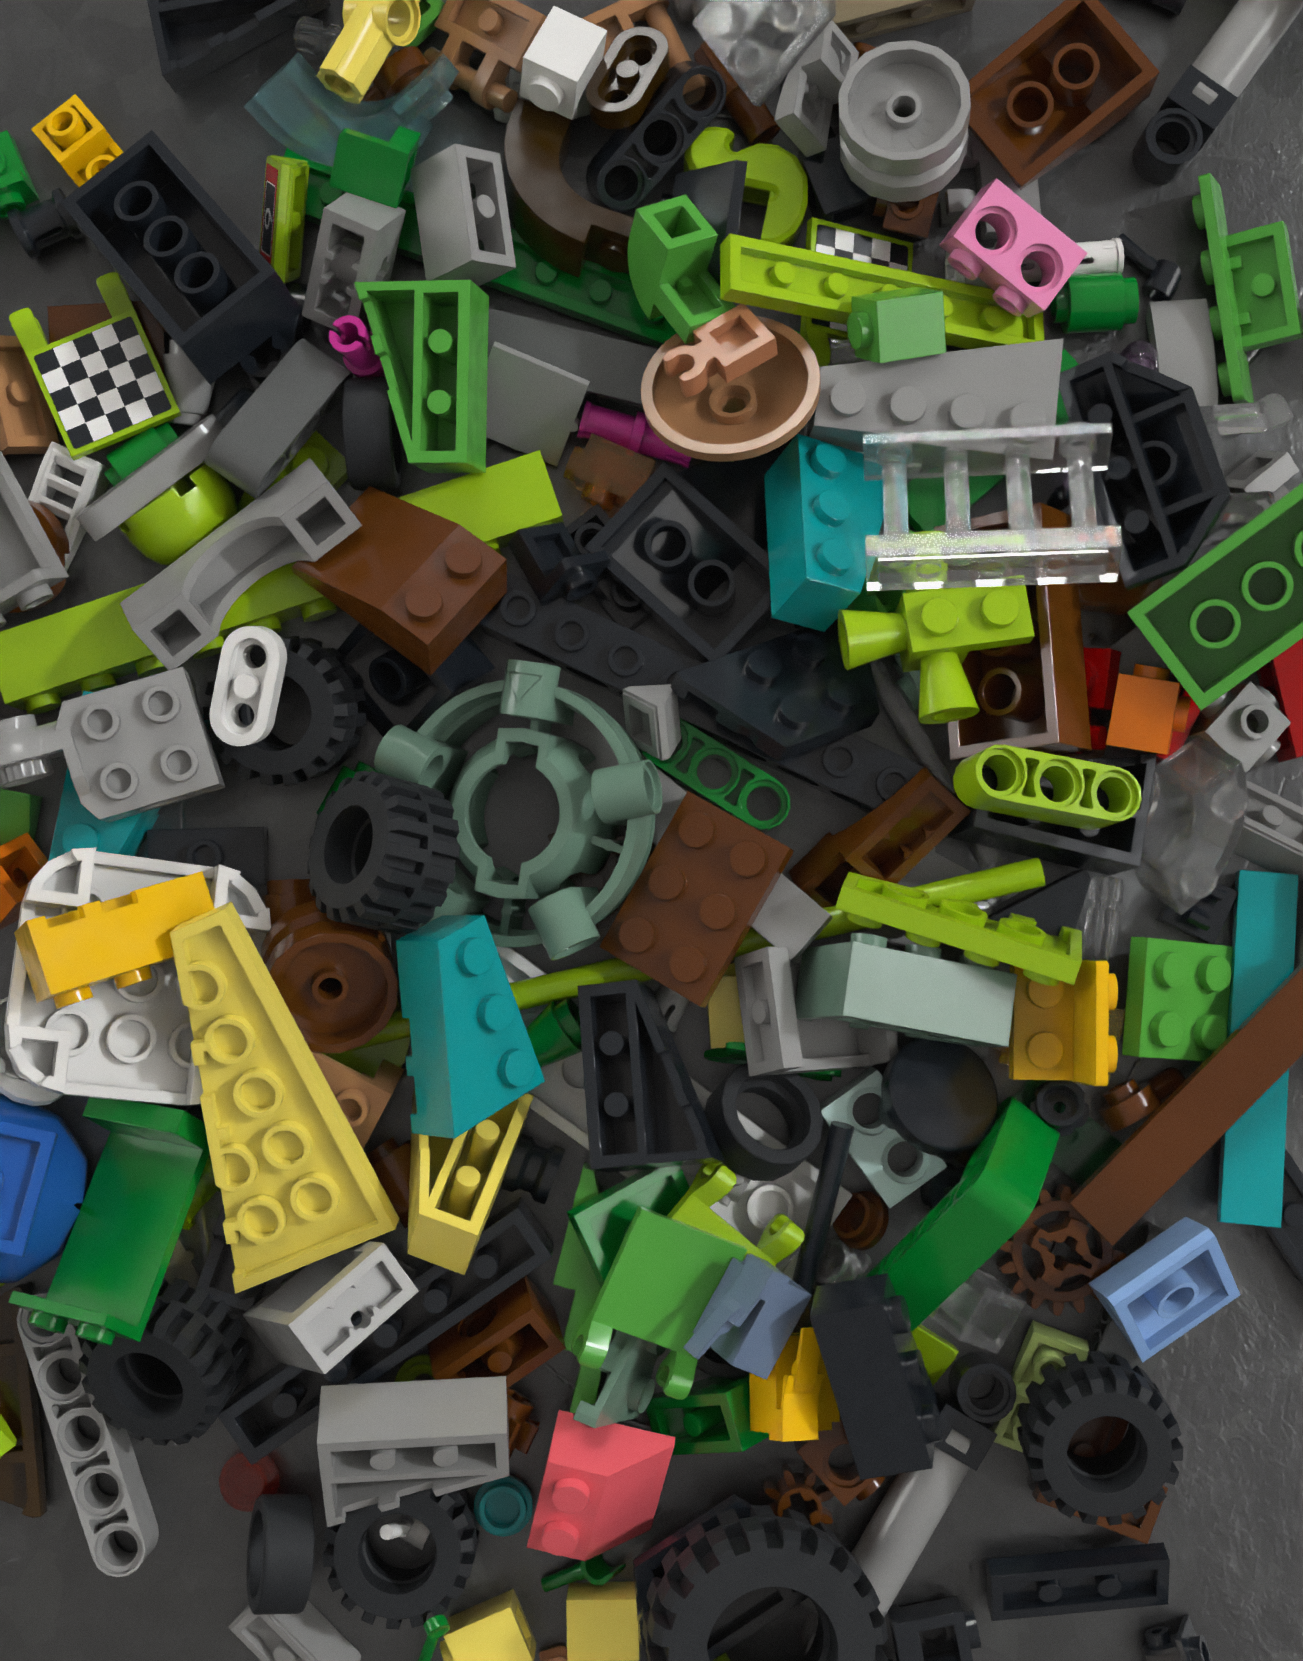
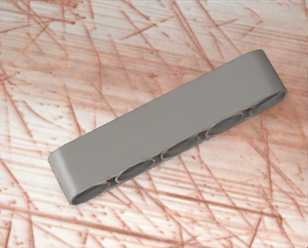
M50 1286L34 1296L46 1298ZM19 1308L17 1315L18 1331L92 1559L97 1568L108 1576L116 1578L128 1576L135 1572L157 1545L159 1538L158 1523L128 1431L123 1427L119 1430L109 1423L111 1418L105 1412L99 1413L92 1405L95 1399L94 1396L85 1393L81 1383L86 1376L81 1372L80 1384H73L67 1382L60 1373L59 1364L62 1358L71 1359L79 1366V1359L84 1354L81 1349L86 1339L75 1335L78 1326L68 1324L64 1334L51 1332L29 1324L28 1321L32 1312ZM79 1416H89L97 1422L100 1428L99 1440L87 1439L81 1434L77 1422ZM97 1473L109 1474L116 1480L119 1487L118 1496H108L99 1490L96 1484ZM123 1530L133 1535L137 1542L138 1551L129 1553L120 1549L115 1542L114 1532Z

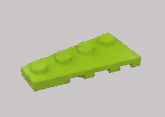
M848 872L835 908L848 912L847 918L858 925L873 929L881 928L882 924L906 931L905 937L926 947L937 948L940 947L941 943L965 950L964 956L981 965L997 967L1000 962L1024 969V976L1040 984L1057 986L1059 981L1072 985L1075 984L1082 963L1081 930L1062 926L1059 936L1046 934L1037 927V922L1034 918L1010 913L1009 918H1001L999 921L987 919V913L981 910L977 904L958 899H944L939 907L928 904L930 896L923 890Z

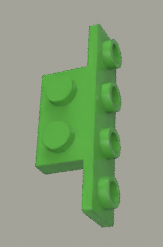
M1207 173L1198 176L1200 194L1192 196V207L1199 230L1206 229L1209 250L1201 252V265L1206 284L1208 286L1215 285L1218 305L1210 307L1209 316L1214 338L1216 341L1223 340L1226 362L1218 364L1219 381L1224 397L1232 396L1233 402L1240 408L1247 409L1255 407L1247 352L1303 338V325L1288 229L1284 221H1279L1228 235L1221 187L1212 174Z

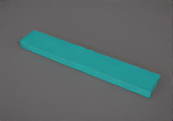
M1238 870L1235 873V891L1238 894L1234 900L1233 954L1227 1038L1294 971L1299 878L1297 874ZM1289 1069L1221 1136L1217 1222L1281 1228Z

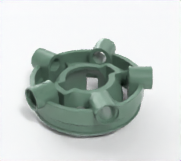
M507 659L504 680L485 683L453 697L436 710L417 732L402 724L391 728L377 748L374 766L375 770L382 774L437 789L444 794V798L448 797L452 788L449 801L454 809L452 819L458 820L459 834L456 839L457 844L460 845L459 859L476 878V882L474 884L455 864L454 871H456L453 884H449L444 903L441 907L436 906L434 917L429 922L442 915H485L497 947L544 946L550 959L558 960L596 942L601 936L595 925L618 908L631 892L646 865L651 851L655 830V814L660 813L662 808V787L660 777L653 762L649 759H643L632 738L616 720L588 698L558 686L560 667L538 662ZM575 712L581 714L592 722L606 738L619 765L596 769L593 771V774H590L584 767L596 759L594 754L588 748L572 739L551 734L552 723L573 726ZM499 714L531 720L530 729L498 728L497 739L480 748L461 769L469 751L460 746L485 722ZM538 752L535 769L545 775L557 794L559 823L550 844L538 856L529 861L522 862L520 875L518 876L505 866L495 868L492 857L485 854L482 850L489 844L484 826L485 804L488 793L499 776L495 769L496 767L505 765L512 754L521 758ZM620 825L627 826L624 841L616 840ZM611 852L620 854L611 877L600 893L597 887H576L569 878V876L579 872L596 874L604 866ZM484 894L505 898L503 908L501 909V921L482 911L490 902ZM526 899H541L528 909L536 929L522 928L523 916L526 913Z

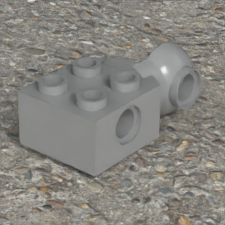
M183 666L63 701L58 720L40 726L37 725L34 714L0 720V789L19 786L45 778L54 773L51 762L65 758L80 803L95 817L110 823L225 788L191 676Z

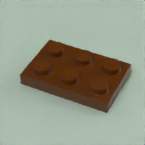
M687 791L599 947L698 1006L705 1008L794 850Z

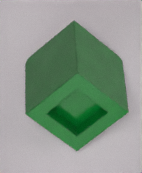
M398 126L388 142L349 128H344L338 137L329 186L397 209L410 186V169L415 164L421 133Z

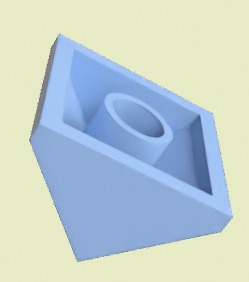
M1186 1216L1088 1283L1142 1363L1240 1296L1216 1236L1208 1227Z

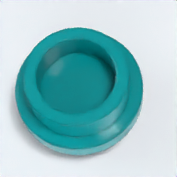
M512 1475L483 1483L478 1489L474 1500V1513L480 1526L488 1533L501 1537L511 1536L521 1531L529 1522L533 1511V1498L529 1488L522 1480Z

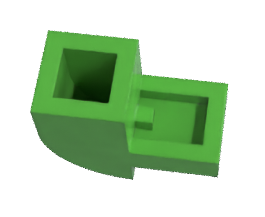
M686 194L636 209L628 241L630 279L643 312L649 320L664 316L685 344L694 341L693 330L736 307L733 302L720 300V286L708 272V266L718 234Z

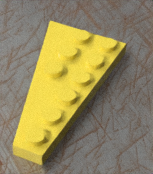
M232 901L177 925L170 932L182 1003L188 1007L193 1034V1041L190 1043L194 1066L199 1067L203 1089L200 1102L215 1185L221 1189L226 1217L223 1222L226 1244H231L235 1270L232 1273L235 1294L395 1230L399 1217Z

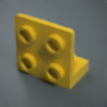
M1082 960L1075 984L1072 985L1059 981L1057 986H1048L1030 980L1023 975L1024 969L1010 965V973L1017 974L1009 1038V1078L1013 1080H1068L1092 1086H1108V1073L1116 1071L1118 1062L1117 1041L1114 1035H1109V1010H1115L1117 1006L1118 982L1116 975L1109 973L1108 961Z

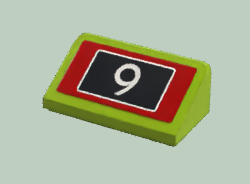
M270 155L266 159L259 253L273 267L283 283L286 284L298 279L301 275L310 165L305 160Z

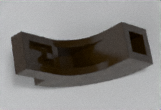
M518 98L506 127L502 165L509 219L523 241L537 255L568 274L579 278L586 260L600 264L612 272L629 274L628 241L634 218L595 205L573 191L561 172L569 153L572 120L554 111L543 110L532 102Z

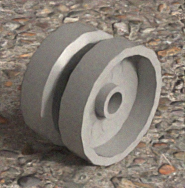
M915 40L887 42L864 53L846 72L838 93L840 160L852 182L870 196L890 202L919 201L941 191L959 173L967 152L968 125L971 110L970 86L959 63L939 47Z

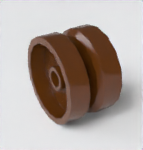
M316 899L292 907L272 924L261 946V958L311 1052L342 1053L365 1045L386 1027L397 1005L398 980L393 965L391 948L385 932L333 921L327 918V913L320 912L316 906Z

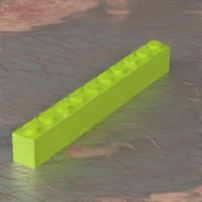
M540 450L487 467L486 473H470L398 497L401 500L460 524L500 555H502L500 549L508 546L507 543L517 530L559 522L564 523ZM296 562L286 564L257 580L238 597L221 623L219 636L195 653L193 658L202 659L221 653L226 638L238 628L263 626L279 633L282 631L280 623L300 616L303 617L304 622L320 620L336 613V606L293 573L292 566ZM146 583L1 631L0 691L4 704L22 711L26 709L27 714H41L62 705L61 697L82 691V694L83 691L94 693L117 686L115 679L137 672L138 677L144 678L167 671L168 669L132 630L120 605L123 600Z

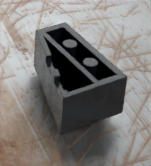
M888 1273L816 1286L810 1320L860 1480L932 1469L935 1442L943 1441V1428L938 1410L939 1400L925 1368L923 1356L917 1348L911 1333L910 1315L904 1296L896 1295Z

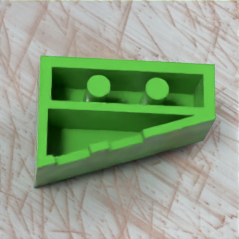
M471 280L354 282L359 300L364 304L373 335L370 337L375 354L380 357L389 390H387L408 463L428 473H486L489 295Z

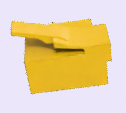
M813 1327L801 1328L800 1333H792L767 1380L749 1373L750 1431L769 1433V1440L781 1442L819 1440L818 1431L832 1430V1422H840V1413Z

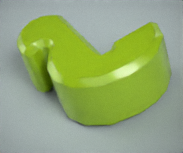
M714 126L706 127L684 152V172L733 160L747 161L742 202L767 207L760 240L793 246L800 235L808 205V176L797 156L779 145L763 143L733 152L734 133L730 129Z

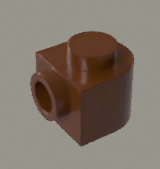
M939 192L919 201L890 202L877 198L873 215L883 218L881 230L926 240Z

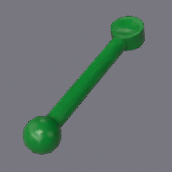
M445 1615L433 1616L423 1624L427 1637L418 1661H431L438 1639L450 1630Z

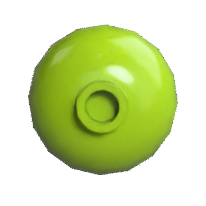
M203 461L146 504L144 508L142 507L121 523L118 528L144 557L159 565L169 566L237 514L238 508L235 492L226 478L211 469Z

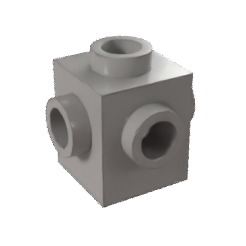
M1249 681L1233 687L1203 710H1200L1202 715L1194 723L1185 743L1220 778L1247 773L1252 766L1258 767L1268 761L1281 746V742L1277 738L1291 722L1278 710L1280 707L1279 702L1268 690Z

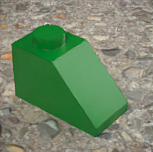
M749 1375L734 1379L712 1376L695 1381L688 1396L683 1400L669 1397L662 1391L653 1394L646 1408L652 1432L676 1437L672 1455L744 1452L769 1437V1433L750 1431Z

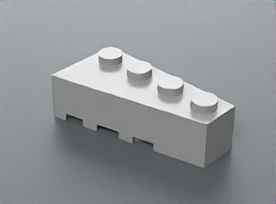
M1064 338L951 351L886 363L865 361L820 367V397L817 407L807 423L806 436L858 452L920 458L928 461L1036 474L1053 455Z

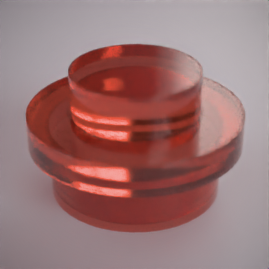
M242 1451L233 1455L226 1462L219 1477V1487L225 1501L233 1508L245 1512L253 1511L256 1499L261 1494H276L280 1482L278 1468L268 1455L251 1466Z

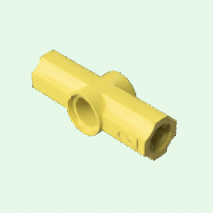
M344 0L342 10L344 28L317 74L318 79L325 88L334 92L346 102L360 104L393 46L404 47L415 39L420 28V0Z

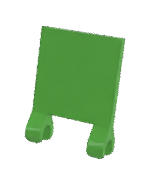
M638 1206L590 1315L573 1338L571 1351L577 1356V1361L591 1369L600 1368L608 1352L612 1331L616 1329L671 1350L657 1370L656 1382L663 1387V1392L667 1396L677 1400L685 1399L693 1384L698 1359L694 1358L683 1347L694 1335L693 1330L732 1258L743 1261L747 1249L727 1239Z

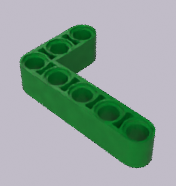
M1013 1096L1007 1097L998 1106L995 1124L985 1139L974 1146L960 1182L865 1276L869 1277L888 1273L896 1295H903L906 1300L910 1315L911 1332L1021 1228L1035 1208L1060 1133Z

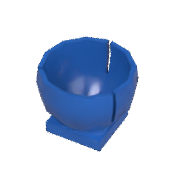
M0 1094V1283H16L63 1253L80 1212L74 1204L82 1205L88 1190V1159L61 1116L42 1106H30L14 1102L5 1095Z

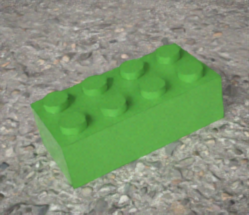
M1303 482L1127 611L1128 615L1200 710H1203L1303 638Z

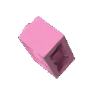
M997 178L980 189L939 244L940 247L950 254L947 260L956 271L971 280H976L977 277L995 291L993 299L999 306L1014 316L1020 317L1024 314L1028 318L1046 310L1087 255L1086 251ZM978 221L987 222L995 229L997 244L994 250L984 248L977 241L975 229ZM1024 258L1034 260L1041 269L1042 278L1038 287L1029 285L1022 277L1021 264Z

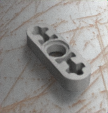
M213 414L207 416L91 503L75 518L94 541L104 537L206 459L213 442L224 429Z

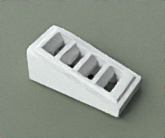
M51 441L40 465L28 500L45 506L54 515L68 521L65 532L69 540L70 554H65L64 567L67 572L86 533L84 527L75 517L105 493L110 481L103 473L108 469L103 464L86 456L74 461L67 447ZM66 469L84 476L81 487L62 479ZM56 490L76 499L73 509L52 500Z

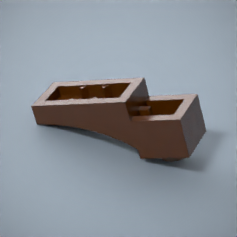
M924 766L894 795L865 817L835 835L829 831L789 871V874L794 884L822 908L834 906L837 904L848 872L897 884L971 811L955 793Z

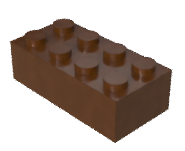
M1039 502L933 527L934 531H943L949 535L947 588L1024 578L1035 635L1028 644L975 650L968 653L962 663V667L980 711L969 718L948 723L950 760L961 762L993 745H1008L1054 755L1092 750L1073 516Z

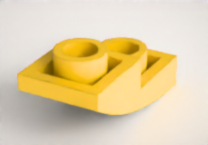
M76 94L31 128L78 188L123 153L107 130Z

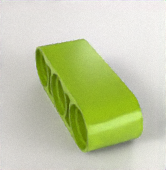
M993 745L962 760L956 767L953 776L954 790L958 798L967 806L979 810L1085 830H1098L1132 817L1139 809L1142 800L1141 788L1137 779L1125 769L1008 745ZM984 764L989 766L997 776L998 785L996 790L991 789L983 779L982 768ZM1041 776L1046 777L1053 787L1054 796L1052 801L1045 797L1041 791ZM1098 787L1107 794L1109 799L1108 811L1099 804L1097 799Z

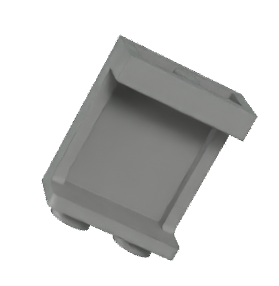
M0 451L1 628L7 623L3 615L18 606L21 611H25L46 602L54 596L51 587L69 576L3 453Z
M775 946L765 947L734 958L749 1077L864 1069L886 1064L898 1052V1033L895 1031L869 1027L868 1030L849 1028L848 1022L832 1019H813L812 1022L797 1019L795 1000L802 954L793 964L789 960L788 947Z

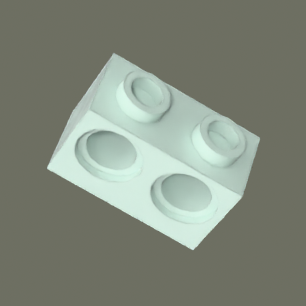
M869 1067L821 1102L820 1108L822 1117L829 1127L832 1121L844 1122L854 1127L848 1153L877 1194L889 1208H892L944 1170L947 1165L941 1158L916 1149V1162L909 1170L896 1172L890 1169L887 1160L890 1149L895 1144L905 1140L896 1130L885 1126L880 1117L877 1121L868 1125L857 1123L853 1117V1105L861 1095L874 1093L882 1099L881 1083L883 1076L877 1069Z

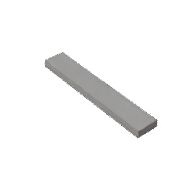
M575 712L573 726L552 723L551 734L572 739L588 748L594 754L596 759L584 767L590 774H593V771L596 769L619 765L606 738L592 722L581 714ZM656 767L660 777L663 796L661 811L655 814L653 843L657 846L686 792ZM781 873L751 928L772 946H787L789 960L794 964L833 918Z

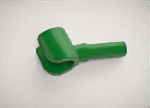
M601 1553L587 1561L575 1563L572 1567L543 1577L541 1585L545 1592L585 1579L596 1586L604 1585L622 1572L626 1564L623 1563L618 1567H610L603 1560Z

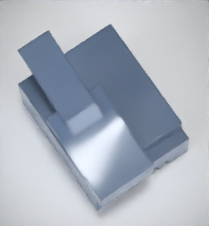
M751 1253L750 1255L747 1254L743 1261L733 1257L694 1328V1335L683 1348L699 1360L707 1349L711 1347L732 1366L767 1380L812 1294L762 1258Z

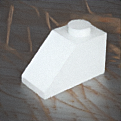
M553 6L523 56L519 96L532 101L533 104L543 110L554 111L571 120L589 115L586 87L603 59L607 30Z

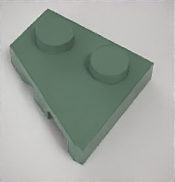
M617 1330L614 1339L609 1344L606 1358L599 1368L600 1371L608 1374L604 1387L595 1404L580 1401L573 1419L592 1428H598L638 1418L639 1413H643L652 1399L655 1388V1381L651 1378L657 1356L662 1355L666 1348Z

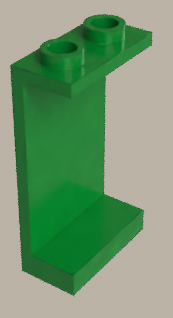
M89 1097L82 1116L110 1131V1134L46 1298L13 1291L8 1303L32 1312L28 1323L51 1332L64 1334L67 1325L70 1324L78 1326L75 1333L76 1336L105 1346H111L115 1336L140 1342L210 1154L205 1124L184 1110L134 1101Z

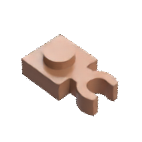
M739 304L693 330L694 346L683 345L669 350L662 359L665 373L669 378L676 376L682 371H687L679 376L682 394L685 397H690L704 390L709 382V378L718 373L726 383H729L778 355L775 336L745 304Z

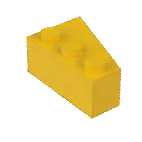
M203 872L130 892V894L104 902L98 900L78 906V910L48 919L45 916L25 921L14 934L37 1003L53 998L56 1009L93 998L90 988L92 985L114 979L118 990L152 979L151 966L173 960L175 964L170 932L177 925L214 909Z

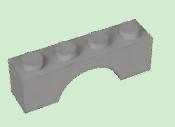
M309 458L132 593L120 605L136 635L168 671L175 669L219 636L221 623L230 607L257 580L271 571L292 562L317 561L360 528L362 524Z

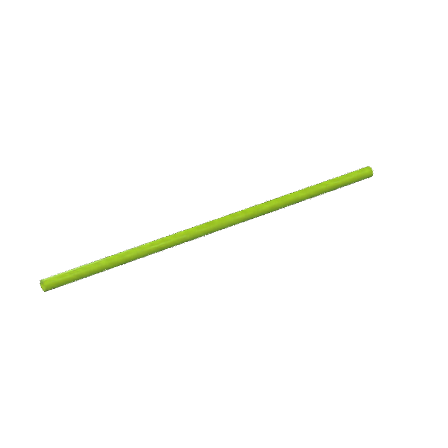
M1035 857L911 888L923 890L930 896L928 904L940 907V903L944 899H958L975 903L1045 886V876L1040 859ZM836 905L823 908L833 919L815 940L868 927L850 921L847 918L848 912L836 909ZM750 928L734 958L765 947L774 946L753 928ZM616 957L509 984L519 1011L547 1005L551 1001L559 1002L566 998L578 997L577 986L635 979L643 982L653 978ZM402 1009L394 1010L386 1027L365 1045L345 1052L411 1037L409 1018H402ZM322 1053V1054H324V1055H326V1056H332V1055H337V1054H341V1053Z

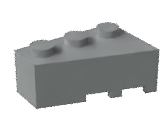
M506 1376L321 1386L317 1452L327 1527L345 1523L346 1512L377 1503L381 1512L400 1507V1497L432 1488L437 1497L509 1476V1425Z

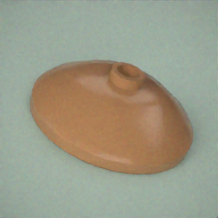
M756 316L775 336L778 355L729 383H726L717 373L709 378V382L704 390L696 395L685 397L681 391L679 376L687 371H682L676 376L669 378L665 373L662 357L675 347L683 345L694 346L695 342L685 344L676 333L655 352L644 371L641 382V402L645 418L652 431L662 442L675 451L696 459L728 462L745 460L768 453L798 434L810 420L817 407L821 391L819 364L811 346L799 333L783 323Z

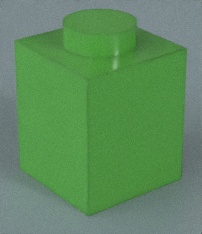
M911 287L851 296L852 313L847 320V334L849 342L855 350V357L877 363H886L946 353L943 291Z

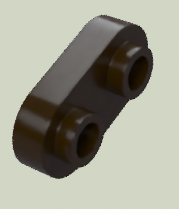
M633 27L621 32L613 40L586 87L589 114L592 120L599 126L608 129L626 128L638 122L646 112L670 69L668 41L660 31L651 27Z

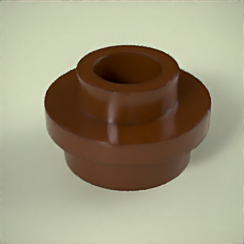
M869 1191L851 1193L852 1197L832 1224L843 1244L854 1250L864 1251L874 1247L884 1236L888 1226L889 1213L887 1205L880 1196Z

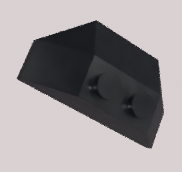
M1112 351L1061 372L1059 390L1126 589L1129 591L1187 568L1232 498L1193 388L1153 369L1128 361L1126 357Z

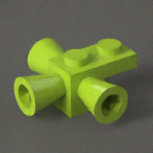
M943 531L915 532L899 537L889 544V550L907 592L902 594L894 613L843 609L838 611L839 643L846 670L898 652L900 653L903 672L920 670L918 721L922 724L954 722L969 718L980 711L962 667V663L970 651L1028 644L1035 636L1024 578L947 588L949 535Z

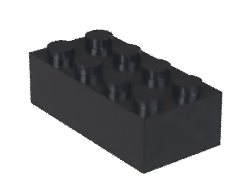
M153 130L60 202L210 385L302 312L273 267Z

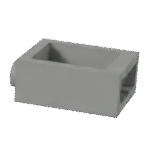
M366 1241L296 1269L246 1311L243 1317L277 1362L326 1374L419 1291L384 1243ZM356 1311H359L362 1315V1321L358 1326H354L351 1323V1316Z

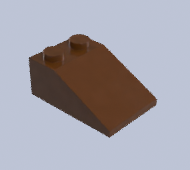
M1065 0L968 81L971 102L968 128L1017 187L1022 190L1102 136L1150 96L1160 72L1099 0Z
M369 486L349 507L362 526L317 561H297L292 566V571L431 676L507 593V559L460 524Z

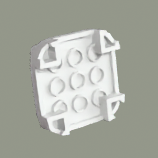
M96 848L71 849V851L48 861L31 879L21 903L18 928L30 919L45 916L48 919L78 910V906L98 900L104 902L130 894V892L201 871L203 872L214 909L232 901L260 956L262 943L271 928L270 908L265 907L256 888L240 875L241 871L220 864L210 867L96 851ZM16 940L4 1024L5 1048L14 1072L19 1077L26 1079L34 1087L60 1095L176 1106L201 1104L200 1096L203 1094L199 1067L194 1066L190 1043L193 1041L189 1012L188 1007L182 1003L174 961L170 960L151 966L152 979L117 990L114 979L92 985L90 988L93 998L56 1009L53 998L37 1003Z

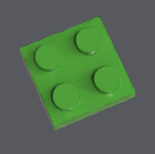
M1131 937L1122 1055L1205 1061L1227 1038L1233 946Z

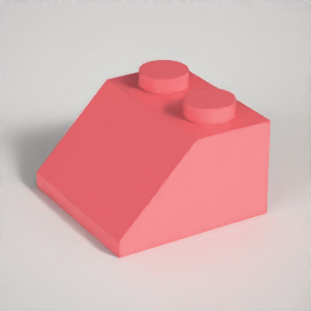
M559 1410L526 1548L547 1552L556 1556L587 1561L651 1530L676 1437L617 1423L592 1428L574 1420L575 1413Z

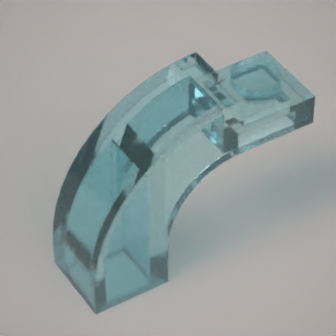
M297 52L258 88L244 107L272 137L285 147L311 161L333 167L338 137L344 128L389 142L398 126H402L421 133L418 148L422 146L434 126L429 120L436 116L453 98L448 89L459 71L443 53L397 94L384 100L361 101L360 104L346 102L334 92L327 90L318 79V73Z

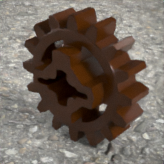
M1060 1183L1056 1189L1055 1197H1051L1047 1190L1042 1187L1035 1208L1028 1219L999 1248L1008 1252V1257L996 1263L997 1269L1001 1273H1015V1276L1011 1278L1007 1285L1015 1295L1029 1289L1026 1303L1036 1310L1047 1299L1049 1311L1056 1316L1061 1315L1064 1302H1069L1073 1309L1080 1314L1085 1312L1084 1297L1090 1294L1099 1301L1088 1283L1110 1269L1112 1262H1119L1126 1258V1253L1113 1247L1067 1201L1072 1195L1071 1188L1066 1184ZM1059 1211L1056 1219L1041 1225L1034 1223L1038 1218L1047 1213ZM1088 1223L1096 1238V1256L1090 1253L1085 1238L1090 1229L1087 1226ZM1043 1238L1051 1243L1053 1240L1057 1243L1064 1242L1080 1259L1075 1260L1068 1255L1066 1258L1061 1255L1054 1256L1048 1250L1049 1248L1041 1243L1039 1239ZM1023 1243L1030 1246L1035 1260L1030 1268L1032 1271L1031 1276L1023 1261ZM1079 1274L1085 1275L1081 1280L1072 1285L1060 1287L1066 1278Z

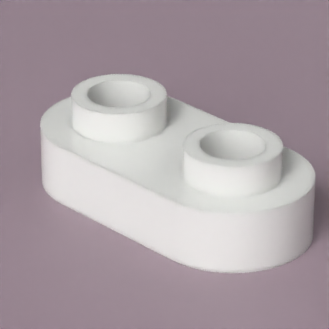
M245 626L238 628L226 638L222 646L209 719L214 733L223 742L232 746H246L262 741L269 735L275 723L287 663V651L281 637L267 627ZM255 645L261 646L266 654V660L261 667L255 666L250 659V652ZM243 704L249 705L254 712V720L249 726L243 724L239 719V709Z

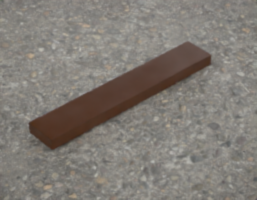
M1303 962L1068 1198L1067 1201L1112 1246L1303 1055Z

